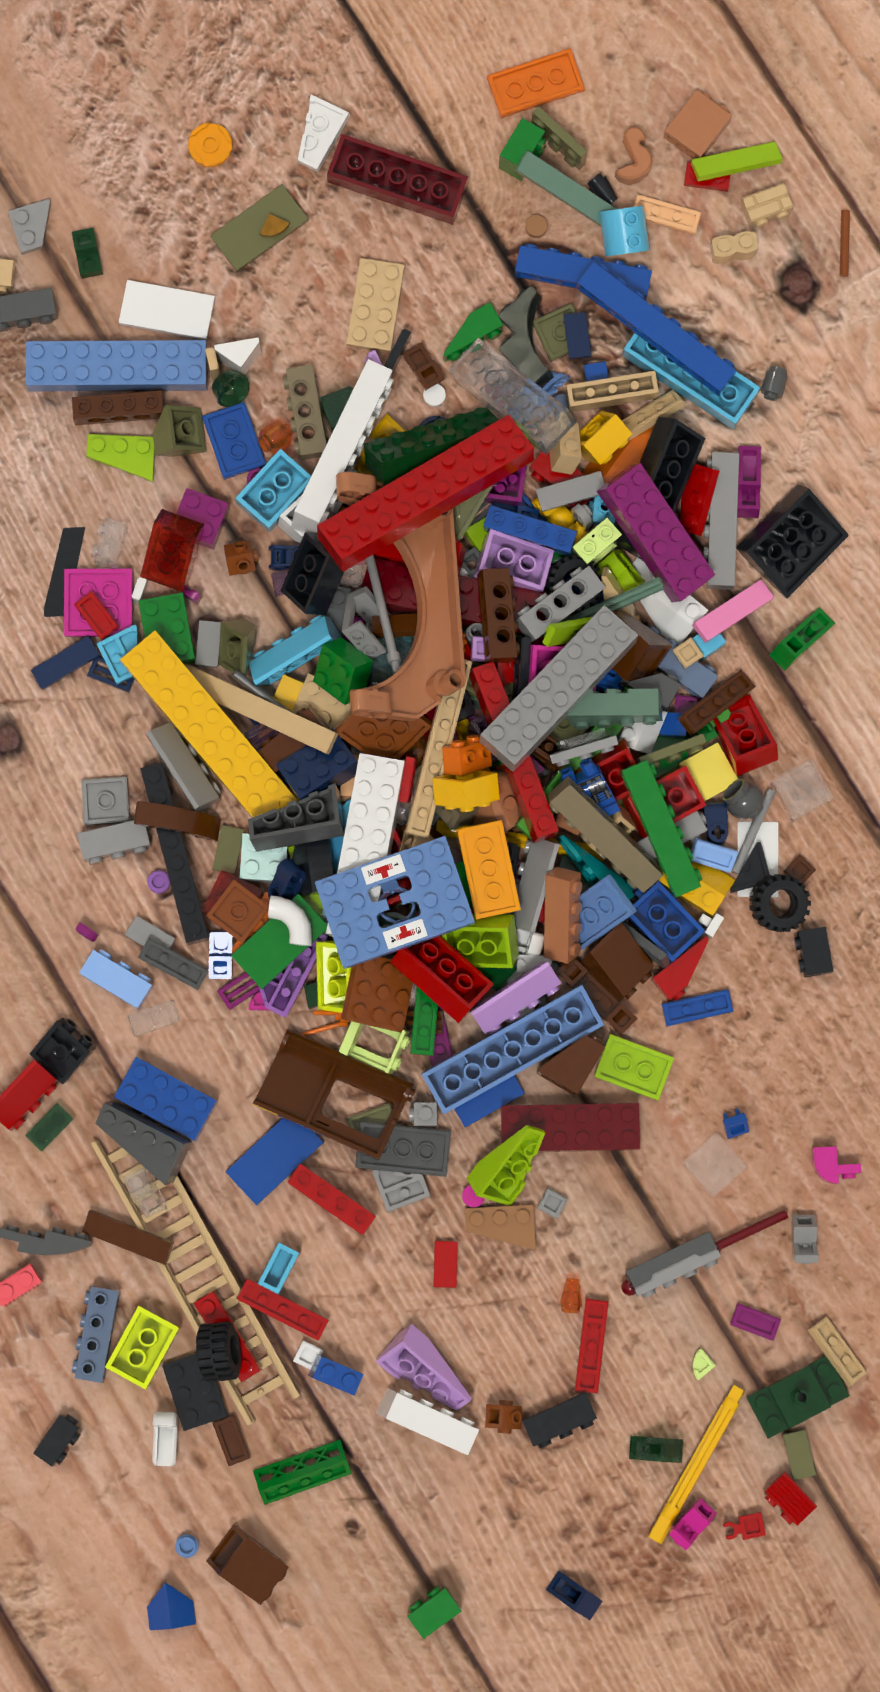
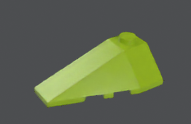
M526 1125L481 1159L466 1178L476 1196L511 1206L524 1189L526 1184L524 1181L525 1176L532 1169L530 1163L533 1156L537 1155L545 1131Z

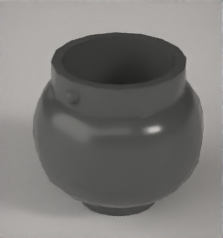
M742 778L734 781L723 794L722 799L726 803L729 813L735 818L741 820L753 819L763 809L764 797L760 788L753 783L746 782Z

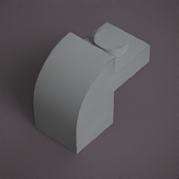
M792 1215V1257L795 1259V1263H818L815 1215Z

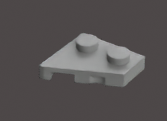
M381 1170L372 1171L387 1213L430 1197L422 1174Z

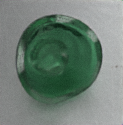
M234 371L222 372L215 378L212 384V391L217 399V403L224 407H230L244 401L250 388L246 375L242 372Z

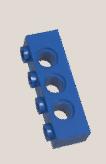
M492 505L489 507L483 526L484 531L489 532L490 529L552 549L555 553L569 557L577 537V531Z

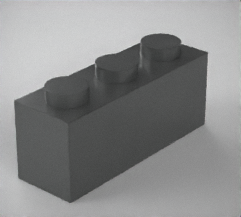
M52 288L0 296V332L7 331L9 327L15 326L27 328L32 323L38 322L40 324H50L53 320L58 319Z

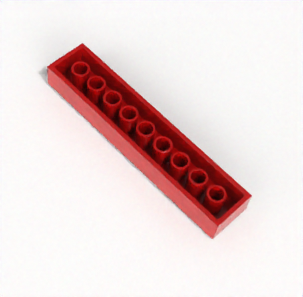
M507 415L318 524V539L341 571L344 572L534 461V447L510 415Z

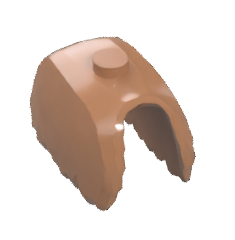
M501 770L489 771L497 772L500 800L491 802L490 806L479 807L472 820L473 824L479 825L502 820L505 834H507L509 829L514 832L521 831L515 824L522 817V813L507 774Z

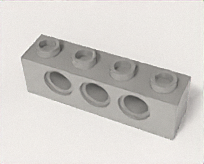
M590 566L584 570L579 567L570 574L572 579L568 582L560 581L552 587L553 593L548 596L545 592L535 600L537 605L531 609L529 606H526L517 613L519 616L517 619L518 628L525 637H531V643L542 636L550 624L559 623L606 588ZM572 585L579 587L580 595L572 592ZM554 598H558L562 601V608H559L554 604ZM537 611L544 613L545 621L537 618Z

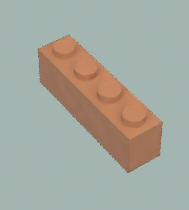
M555 867L545 875L544 958L568 964L580 954L579 934L581 932L580 912L582 909V904L580 903V893L582 890L580 872Z

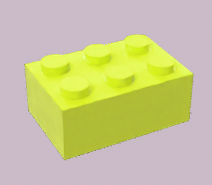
M138 1306L105 1368L145 1390L148 1389L180 1327L144 1307Z

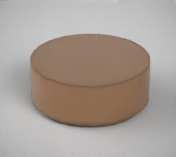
M532 215L526 220L525 230L530 237L541 238L546 234L548 224L543 216Z

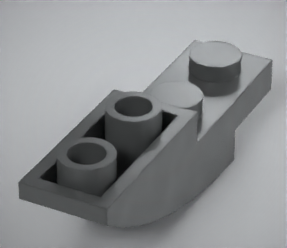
M6 1225L5 1229L0 1228V1238L19 1242L17 1251L28 1254H69L89 1248L93 1243L88 1241L87 1235L75 1233L74 1237L65 1235L66 1230L53 1227L52 1231L46 1230L44 1239L41 1238V1233L29 1230L27 1235L19 1233L18 1227Z

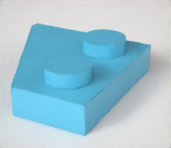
M135 624L97 643L117 685L132 678V675L119 660L137 646V626Z

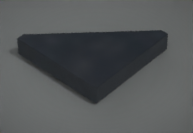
M761 842L756 843L733 883L730 893L756 887L759 880H764L766 876L770 875Z

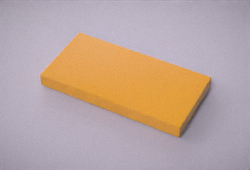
M502 820L457 829L475 919L521 910Z

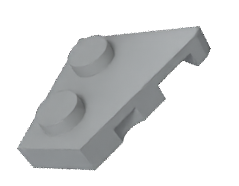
M49 199L8 211L22 255L43 248L44 235L48 223L47 218L51 206Z

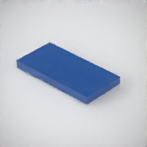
M282 1118L238 1159L226 1173L258 1205L324 1142L313 1131Z

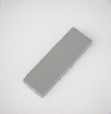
M599 471L536 489V495L541 511L545 512L599 496L597 490L605 485L602 473Z

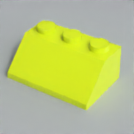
M317 941L318 1010L342 1013L351 967L343 968L334 941Z

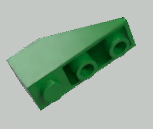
M490 302L470 313L444 352V362L449 360L451 362L456 361L462 357L463 352L469 349L474 351L482 345L481 342L487 339L490 341L501 335L503 323Z

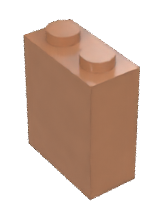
M698 90L692 94L667 127L663 137L692 159L701 158L707 154L729 125L732 118L727 107L721 104L717 105L712 101L713 99L709 94L699 92Z

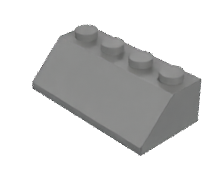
M171 722L146 733L195 811L202 813L221 801L218 796L221 793L215 782L210 784L206 777L209 774L203 763L198 765L194 759L197 755L190 744L185 745L181 739L183 736Z
M527 839L524 853L528 855L526 862L521 861L518 875H521V880L519 884H516L521 910L506 913L514 915L515 926L535 933L545 898V875L553 870L559 843L543 840L533 844L532 840Z

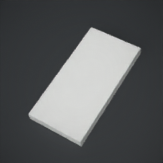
M127 280L119 325L207 341L215 296Z

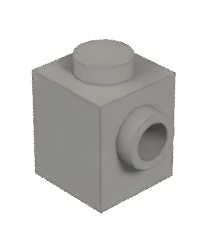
M414 1103V1108H409V1122H414V1127H437V1103Z

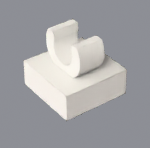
M716 913L713 919H711L707 915L702 914L698 923L707 928L703 935L712 939L724 917Z

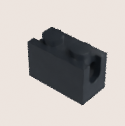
M826 927L798 931L797 937H794L796 951L800 950L801 959H798V968L800 973H804V978L834 972Z

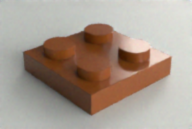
M233 880L206 917L243 944L266 915L269 906Z

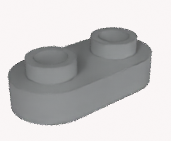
M577 504L571 509V514L575 521H578L585 530L592 526L593 513L585 504L583 506Z

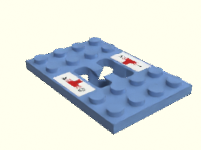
M446 836L315 881L344 969L475 924ZM409 877L412 884L411 890L408 891L405 888H401L397 880ZM381 886L383 894L380 900L372 902L369 891ZM402 892L399 894L402 904L410 902L413 905L412 910L406 918L394 921L384 915V911L389 910L387 897L391 894ZM416 903H418L421 911L420 915L417 917H415L417 911ZM382 915L392 926L381 928L378 916Z

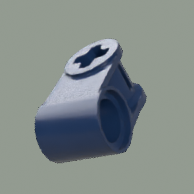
M269 546L268 550L271 551L269 570H289L299 546Z
M724 801L706 803L702 810L707 822L705 825L707 828V841L722 845L728 836L727 805ZM715 830L722 834L720 839H717L716 835H712Z
M284 859L277 866L276 873L268 889L269 899L272 895L292 900L299 894L302 884L306 879V873L292 859Z

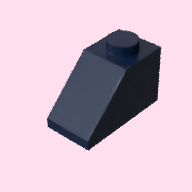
M561 1571L557 1572L546 1589L588 1620H591L603 1602Z

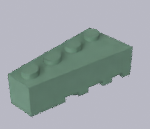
M592 689L567 715L566 719L572 727L578 730L588 729L589 726L609 728L612 724L629 727L633 726L634 723L641 722L644 725H654L656 721H663L662 694L659 689H627L626 693H622L621 690L607 689L604 693H599Z

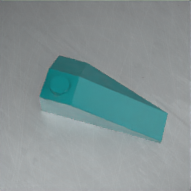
M562 835L557 838L559 844L591 887L610 874L629 900L635 896L632 892L634 888L630 886L626 879L623 880L620 875L566 836Z

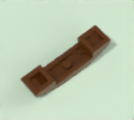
M137 801L134 824L150 828H163L195 835L197 838L218 841L221 819L189 809Z
M576 958L568 964L564 963L556 971L572 989L580 984L583 985L597 1013L621 1035L638 1019L622 1003L618 1002Z

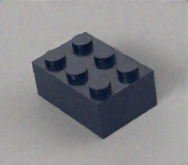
M338 735L330 754L306 745L278 763L276 767L284 782L297 800L300 801L309 797L310 793L315 791L319 793L328 789V786L336 783L338 788L354 778L358 762Z

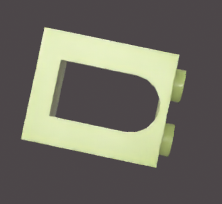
M606 518L573 546V553L577 557H581L586 564L593 560V566L595 567L618 547L613 542L622 534Z
M351 1022L339 1052L377 1067L388 1074H393L394 1071H397L402 1061L399 1058L402 1050L407 1049L411 1040L408 1037L410 1031L404 1029L400 1033L369 1026L392 1036L397 1041L391 1058H384L356 1046L364 1024Z

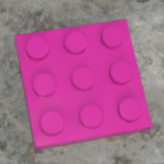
M64 569V637H98L74 606L77 601L91 591L120 627L108 637L132 626V569Z

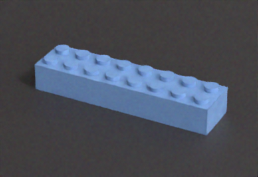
M206 340L26 341V387L28 392L207 391V355L205 351L207 343Z
M580 984L495 1033L488 1035L427 1069L421 1075L443 1114H446L604 1026V1023L583 985Z

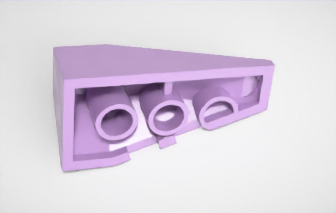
M413 1324L401 1331L376 1359V1362L393 1377L399 1380L401 1377L413 1383L412 1387L417 1390L421 1387L430 1392L432 1398L456 1411L472 1399L430 1339Z

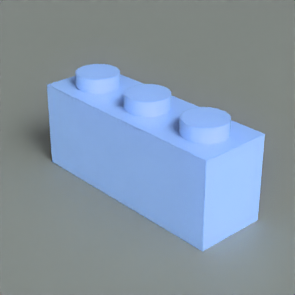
M101 949L99 952L93 950L79 974L140 1010L153 988L149 983L151 979L140 972L138 976L131 973V967L122 961L118 964L111 961L112 956Z

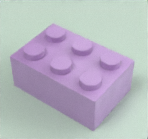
M490 529L484 538L473 578L477 579V574L482 569L509 568L510 575L513 576V586L543 592L554 550Z

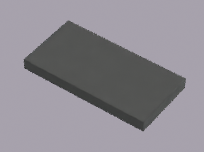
M359 1122V1132L373 1138H379L385 1127V1124ZM395 1125L380 1160L357 1151L355 1168L447 1177L451 1131Z

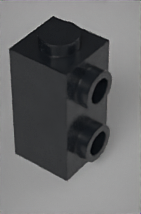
M68 1413L66 1416L59 1415L33 1454L51 1467L56 1463L60 1465L67 1456V1453L64 1451L68 1445L71 1444L73 1446L81 1435L78 1433L81 1428L77 1425L79 1421Z

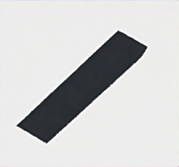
M86 527L63 528L44 605V617L64 616V569H77Z

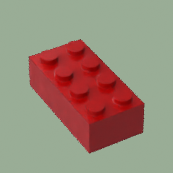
M441 936L401 949L390 961L392 965L457 1023L463 1020L494 985Z

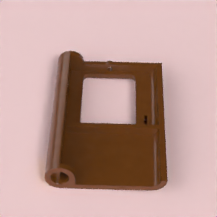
M288 1029L252 1105L380 1160L406 1101H412L416 1089L412 1088L414 1084L393 1074H388L377 1067L352 1056L344 1055L334 1048ZM335 1081H342L393 1104L391 1114L379 1138H373L321 1114V1110Z

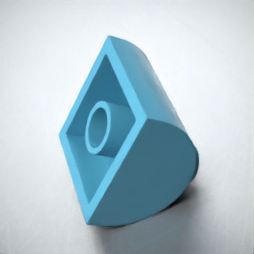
M644 205L599 212L605 256L650 250Z

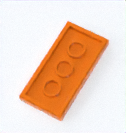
M571 48L487 75V80L501 118L585 91Z

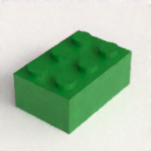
M183 592L139 600L145 638L153 631H156L183 664L195 663V653Z

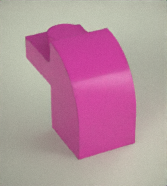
M837 1146L812 1148L813 1168L818 1177L830 1184H838V1175H842V1179L856 1178V1174L861 1173V1164L838 1165Z
M700 1497L674 1524L669 1535L677 1545L686 1551L693 1544L697 1536L711 1523L717 1512Z

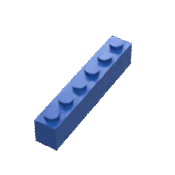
M525 244V246L520 245L515 277L576 288L578 280L590 265L595 262L598 265L601 263L610 270L609 274L615 278L620 277L628 284L627 287L630 290L640 292L647 299L652 270H648V267L643 265L632 267L627 266L622 261H613L611 263L604 261L601 257L592 256L590 259L582 257L581 254L575 252L564 254L560 253L558 249L548 248L547 250L538 249L536 245Z

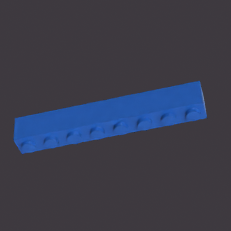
M593 262L578 280L576 288L719 396L736 374L737 370L734 369V364L728 359L724 358L722 360L716 355L717 352L711 346L701 344L698 341L699 338L690 331L687 333L680 328L681 324L674 318L668 319L663 315V310L655 304L651 306L645 301L646 298L640 292L630 290L627 287L628 284L620 277L615 278L609 274L610 270L606 266Z

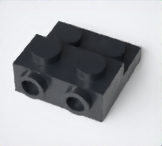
M64 1018L56 1021L30 1052V1055L62 1085L69 1080L96 1049L93 1046L94 1041L90 1036L86 1034L81 1035L76 1030L77 1025L72 1020H65Z

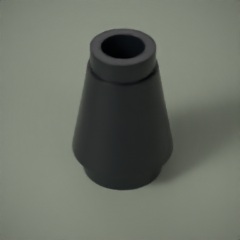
M601 173L587 183L590 192L610 205L618 199L607 177Z

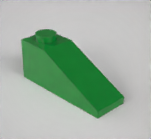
M819 607L784 638L769 656L786 671L835 622Z

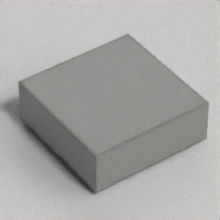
M548 1188L537 1209L557 1219L568 1199Z

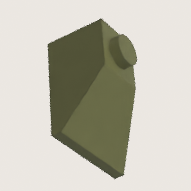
M174 405L164 406L153 432L156 456L175 457L207 452L201 408Z
M244 618L221 622L218 664L231 673L238 670L245 676L247 674L257 634L254 624Z

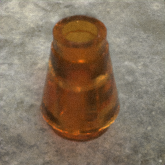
M566 1279L560 1301L562 1312L580 1313L582 1299L579 1279Z

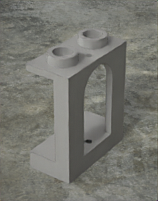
M365 586L347 594L342 632L358 650L372 659L386 653L387 650L371 633L372 616H379L373 593ZM355 611L366 622V626L361 622V620L356 623H353Z

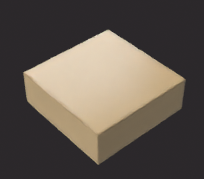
M689 638L672 650L684 669L704 657L692 638Z

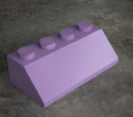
M543 960L478 1003L470 1012L485 1034L487 1032L493 1034L502 1028L501 1023L508 1019L511 1022L521 1015L519 1011L526 1006L528 1009H531L540 1003L539 998L547 994L549 997L559 990L558 985L561 982L548 961Z

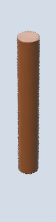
M841 210L840 277L849 276L850 210Z

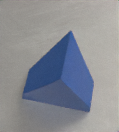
M165 1582L147 1606L149 1630H165L195 1625L193 1601Z

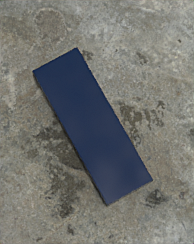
M87 636L33 668L31 672L40 688L44 690L101 655L91 637Z

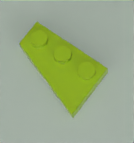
M88 434L87 458L123 470L128 474L139 476L153 483L155 457L153 437Z

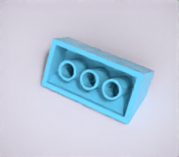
M319 615L310 620L311 624L305 628L299 627L292 631L291 637L286 640L281 638L272 644L273 648L270 650H262L253 655L254 659L250 661L249 666L255 685L269 686L281 679L283 674L287 675L319 656L323 644L341 637L332 619Z

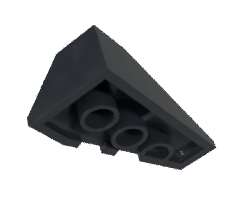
M330 838L294 846L292 860L306 873V879L302 884L299 895L301 897L317 895L318 891L315 881L335 875Z

